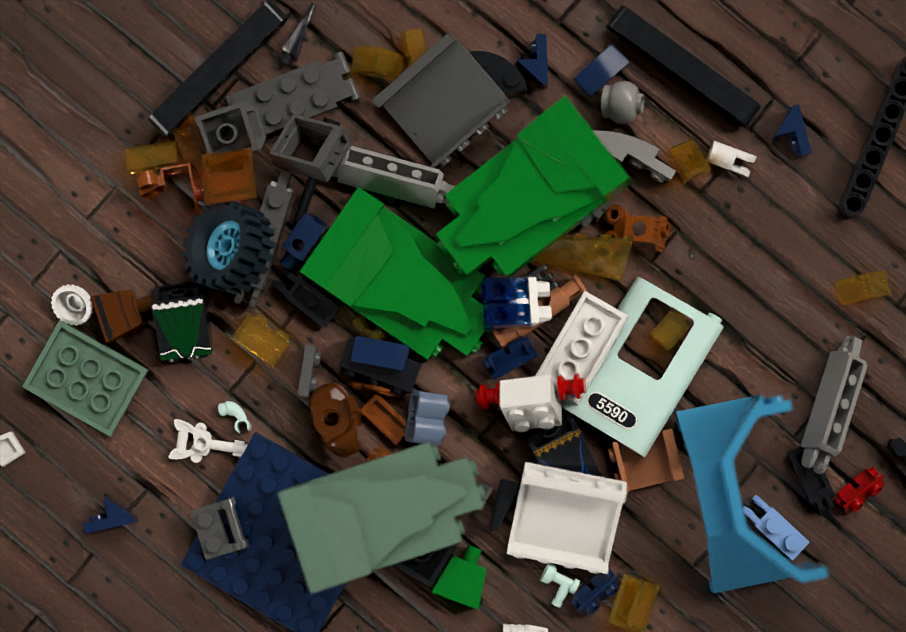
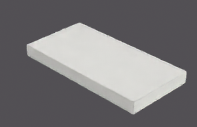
M584 291L535 376L551 375L554 384H557V376L563 375L565 380L573 379L574 374L579 373L580 378H585L587 391L629 316ZM574 394L567 395L566 397L577 405L581 401Z

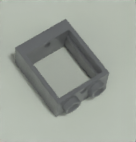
M293 114L288 123L285 124L276 143L273 144L269 155L279 169L328 182L351 144V140L344 127ZM303 135L325 140L313 162L291 156Z

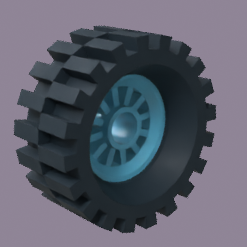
M221 198V201L215 199L210 201L211 207L204 205L201 208L202 214H195L192 218L195 224L193 226L188 225L186 232H189L190 235L189 238H184L183 245L187 246V250L182 251V258L188 260L184 266L186 270L191 271L188 274L191 279L196 280L201 285L227 294H241V290L247 292L252 289L250 283L257 285L261 281L260 273L266 275L269 269L265 266L266 262H272L274 256L269 254L270 249H275V241L270 240V237L275 235L274 229L268 227L271 222L268 218L264 217L265 214L261 211L227 198Z

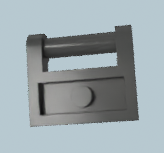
M234 497L190 511L206 560L250 546L248 538L245 539L237 516ZM221 509H225L235 540L234 543H229L219 512Z

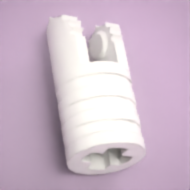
M713 141L706 162L749 177L751 171L744 166L735 164L734 161L737 157L753 163L757 156Z

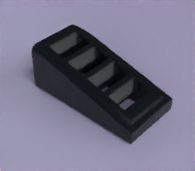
M505 479L499 481L490 524L492 530H497L500 527L521 483Z

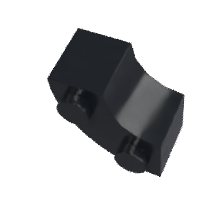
M469 52L508 98L527 94L528 88L523 76L510 61L491 52Z

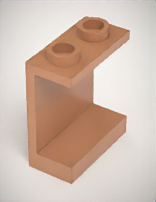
M672 429L660 432L645 458L630 450L619 441L612 442V448L608 449L611 464L616 463L618 473L614 474V479L627 482L626 492L668 481L684 479Z

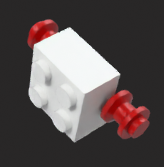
M579 373L574 374L573 379L565 380L563 375L557 376V384H554L551 375L501 380L492 389H488L485 384L480 385L479 390H476L477 405L482 406L483 410H488L490 404L497 403L512 431L525 432L533 428L551 429L554 426L562 425L561 401H565L567 395L573 394L577 399H582V393H586L585 378H580Z

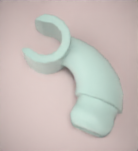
M226 401L218 405V411L221 416L229 415L237 418L235 430L240 433L239 425L242 422H246L248 431L251 430V423L247 420L244 410L237 403Z

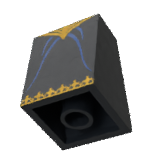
M568 411L562 413V425L554 426L551 429L533 428L522 433L538 465L602 477L580 429Z

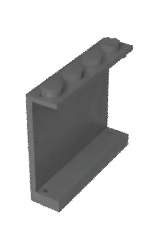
M452 32L440 39L372 100L378 108L384 106L431 161L432 165L430 167L435 168L437 165L440 168L444 167L452 160L449 155L457 149L460 153L471 143L468 138L474 133L477 136L481 135L490 127L487 122L493 117L497 120L508 111L505 106L511 102Z

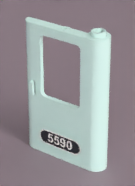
M637 276L617 308L628 315L629 318L618 335L616 342L607 354L580 403L577 405L566 398L565 401H561V408L569 411L645 458L724 327L720 324L722 319L710 312L708 315H705ZM654 298L694 321L693 327L660 380L651 378L618 358L620 349L648 303Z

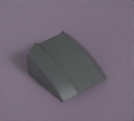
M247 101L195 117L208 152L207 157L210 166L262 149L266 135L258 110Z

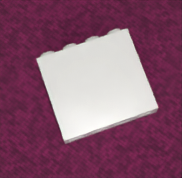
M525 462L508 541L507 554L519 559L529 558L538 560L544 564L554 563L570 569L579 568L595 574H608L611 550L622 504L626 498L627 482Z

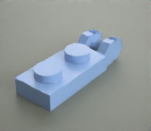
M755 495L752 498L754 503L766 513L759 519L750 508L745 506L743 508L744 514L764 536L793 561L810 542L773 507H769L759 496Z

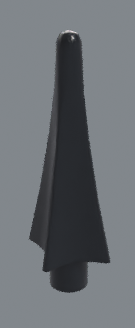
M315 3L310 5L295 31L281 48L283 57L280 62L289 66L292 59L298 60L309 22L316 8Z

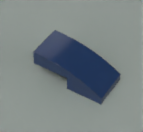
M612 44L585 67L573 81L591 98L609 80L629 64V61Z
M356 336L351 361L405 371L410 346Z

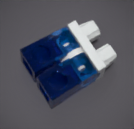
M536 277L484 278L481 282L482 303L485 305L483 307L484 331L501 328L535 327L539 323L552 319L551 306H538V298L550 296L549 282L536 281Z

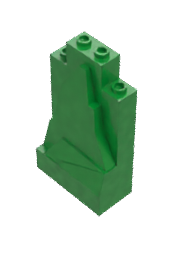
M566 96L517 134L518 138L445 194L449 200L445 203L454 216L457 213L460 216L436 234L440 239L436 243L445 254L451 253L455 259L452 264L461 275L465 272L470 277L494 259L495 262L492 265L500 276L506 274L510 278L631 184L629 176Z
M360 187L356 189L300 270L303 276L404 345L410 346V349L426 360H429L430 357L435 359L444 347L440 344L442 340L466 357H468L470 352L475 355L483 344L479 340L483 333L489 334L497 323L494 320L496 313L472 298L474 294L479 296L484 289L483 287L486 285L483 282L485 279L484 274L476 271L470 277L465 272L461 275L452 264L455 259L450 252L445 254L434 240L385 208L382 202ZM487 312L491 313V328L486 327L487 322L485 319L487 317L485 313Z

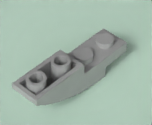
M593 130L619 165L627 157L630 159L628 161L629 164L639 170L642 167L651 172L650 176L661 183L664 180L669 183L676 170L655 158L659 148L625 134Z

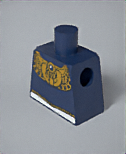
M313 213L304 214L282 245L287 252L280 262L288 269L293 270L299 260L302 262L307 261L331 226ZM299 240H302L304 243L303 249L298 245Z

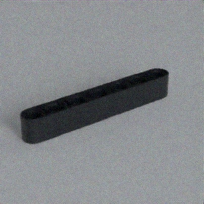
M272 0L266 1L153 111L148 121L165 138L170 137L282 28L289 17Z
M621 5L606 25L614 35L738 125L747 128L760 110L761 105L756 100L629 8Z
M906 56L898 62L840 199L838 207L844 217L853 218L864 211L905 114L906 93L905 96L898 95L895 92V85H902L906 91V69L904 66ZM887 107L895 110V119H890L886 116L885 109ZM877 130H881L886 134L885 142L877 140L875 135ZM867 153H872L876 156V165H870L866 161ZM858 176H862L867 180L866 188L863 189L857 185L856 179ZM848 199L856 201L858 208L855 212L847 208L846 203Z

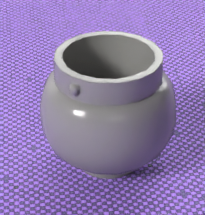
M619 81L613 85L604 86L601 99L603 118H610L613 122L619 124H628L633 122L638 114L643 113L644 94L639 93V88L634 83Z

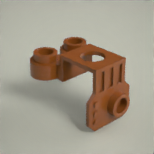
M190 163L160 168V176L155 175L152 170L142 171L137 178L140 197L147 199L166 192L164 178L189 174L195 209H198V202L202 201L200 187H195L196 184L193 180ZM175 169H182L177 172H169Z
M613 205L607 210V221L614 225V230L606 232L603 237V244L607 249L619 251L624 247L625 242L638 241L650 242L654 244L656 251L663 252L666 237L670 233V223L667 222L666 217L662 215L658 218L628 215L627 210L619 205ZM614 211L619 212V216L616 219L612 218ZM642 221L646 225V232L641 236H636L633 233V226L636 222ZM614 235L615 242L610 244L609 238Z

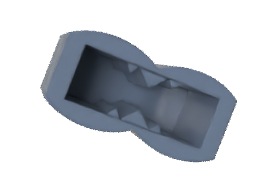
M412 390L408 407L409 416L405 427V441L421 444L430 441L431 445L440 446L441 441L444 440L446 435L444 418L448 414L450 407L447 395Z

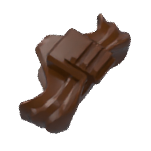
M327 383L319 386L313 392L309 405L313 424L320 440H323L328 450L337 456L346 458L359 451L357 433L358 427L361 425L360 418L362 415L357 401L353 396L348 397L343 387L337 383ZM329 414H337L339 416L337 424L334 426L325 424V419Z

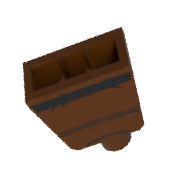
M132 289L91 296L107 343H113L146 325L143 313L152 311V296L148 295L137 299L136 293Z

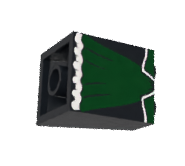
M196 281L155 286L151 307L161 361L177 362L186 357L201 359L212 354L213 339L206 286Z

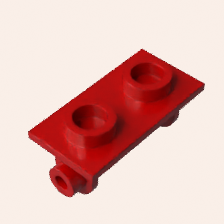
M873 466L870 469L866 468L854 478V481L859 486L857 489L851 483H848L836 493L837 497L834 498V501L840 507L844 504L843 509L846 515L860 510L864 505V501L870 495L876 496L884 488V476L882 474L878 476L879 473Z

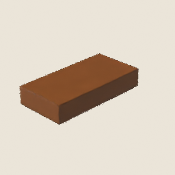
M375 393L360 410L396 446L405 437L407 421L380 395Z

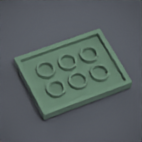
M59 320L22 387L111 437L149 370Z

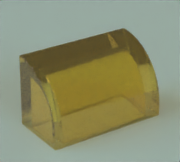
M177 140L127 148V170L131 174L142 171L158 170L163 167L180 165L181 160Z
M624 574L608 623L633 632H645L660 586Z

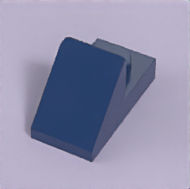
M536 34L535 41H531V57L536 56V59L517 60L516 65L541 88H547L546 34Z
M799 104L794 105L789 110L772 138L776 139L792 135L790 147L793 153H797L798 159L807 157L812 153Z
M106 497L104 498L108 518L105 519L104 514L89 517L90 522L83 523V528L86 534L139 521L136 515Z

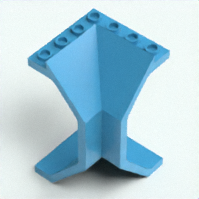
M756 395L676 412L678 422H675L677 432L682 434L691 462L706 532L711 573L709 585L712 593L786 578L807 582L828 577L825 566L809 561L791 564L750 531L746 525L733 464L734 457L758 418L792 410L791 401H783L782 396L763 399L762 395Z

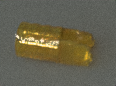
M410 29L401 33L405 58L408 59L409 67L427 52L423 29Z

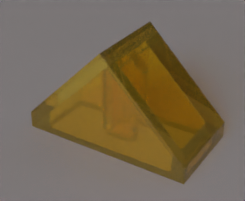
M355 46L350 71L395 80L401 75L404 56L379 46Z
M693 139L669 148L683 184L706 176L711 171L710 165Z
M886 270L835 281L841 306L891 295Z

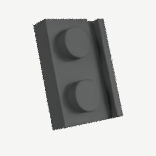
M305 345L298 396L310 398L311 393L317 388L318 378L313 377L315 368L320 367L321 353L317 352L318 348L316 346Z

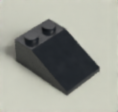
M459 543L393 565L429 587H434Z

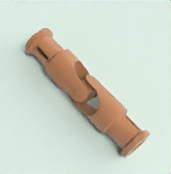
M575 274L569 282L560 288L557 286L552 289L549 297L540 298L538 306H551L552 316H555L568 307L572 300L583 294L584 291L587 292V290ZM510 318L509 323L498 330L494 329L492 333L501 347L506 349L509 343L519 336L524 337L544 322L537 324L535 327H527V325L517 326L515 321Z

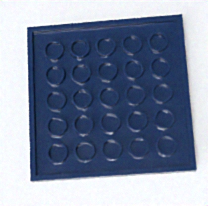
M255 432L216 501L235 498L236 505L234 506L244 537L245 539L248 538L250 546L206 560L197 535L181 566L293 632H319L347 582L310 593L278 493L285 488L328 475V473L260 433ZM221 509L219 512L229 543L231 544L235 540L225 509Z

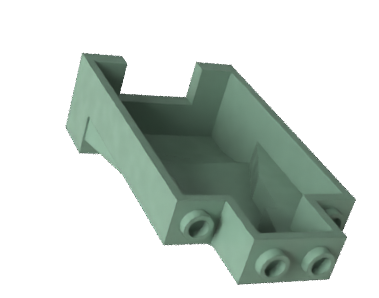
M428 441L281 490L278 495L310 593L462 542L461 535L465 534L461 519L456 520L455 516L482 508L484 506L483 501L487 500L483 486H477L474 477L479 475L475 461H469L468 456L438 465L437 461L441 460L437 445L432 446L431 442Z

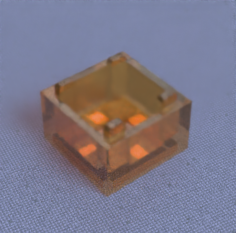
M244 147L243 150L212 154L206 152V154L201 155V181L205 204L257 198L256 171L252 149Z

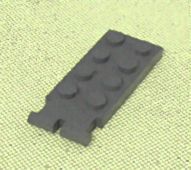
M343 52L335 54V60L322 65L318 60L225 96L229 106L247 101L256 107L266 136L283 130L293 114L314 118L337 109L336 103L349 98L351 102L360 100L361 97L353 78L343 81L342 77L351 73Z

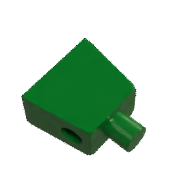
M467 545L463 558L452 555L432 592L478 610L486 574V567L477 564L482 550Z

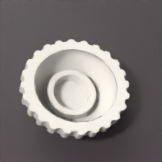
M73 284L63 285L51 297L54 314L67 324L81 325L93 313L92 309L94 307L90 295L79 286Z

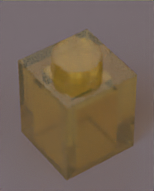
M670 310L649 333V336L666 351H669L690 328L686 324L688 320L680 312L676 311L673 313Z

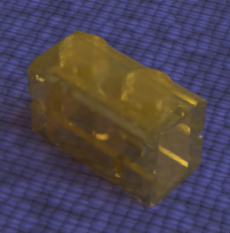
M257 313L255 316L248 314L232 336V339L275 368L292 345L288 341L290 336L279 328L276 331L269 328L267 324L270 321Z

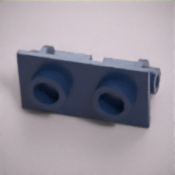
M521 336L516 341L508 344V350L506 351L501 348L490 355H486L487 358L483 362L493 380L538 357L528 336L524 338Z
M609 567L608 574L598 573L590 580L596 587L593 591L585 584L573 595L574 598L571 602L584 617L587 614L595 613L605 598H610L619 591V586L622 582Z

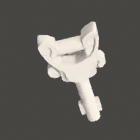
M175 419L174 425L177 431H179L177 445L168 457L169 459L191 457L193 462L199 463L203 456L209 454L210 449L232 452L233 456L241 457L248 444H245V441L235 440L234 443L212 440V435L206 431L207 426L204 423L200 422L194 427L188 422ZM190 432L193 434L194 444L190 450H186L188 433Z

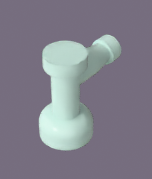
M548 563L541 575L540 581L544 583L553 581L560 585L556 597L552 601L553 605L560 608L568 592L572 594L576 592L580 580L576 578L572 580L556 572V566Z

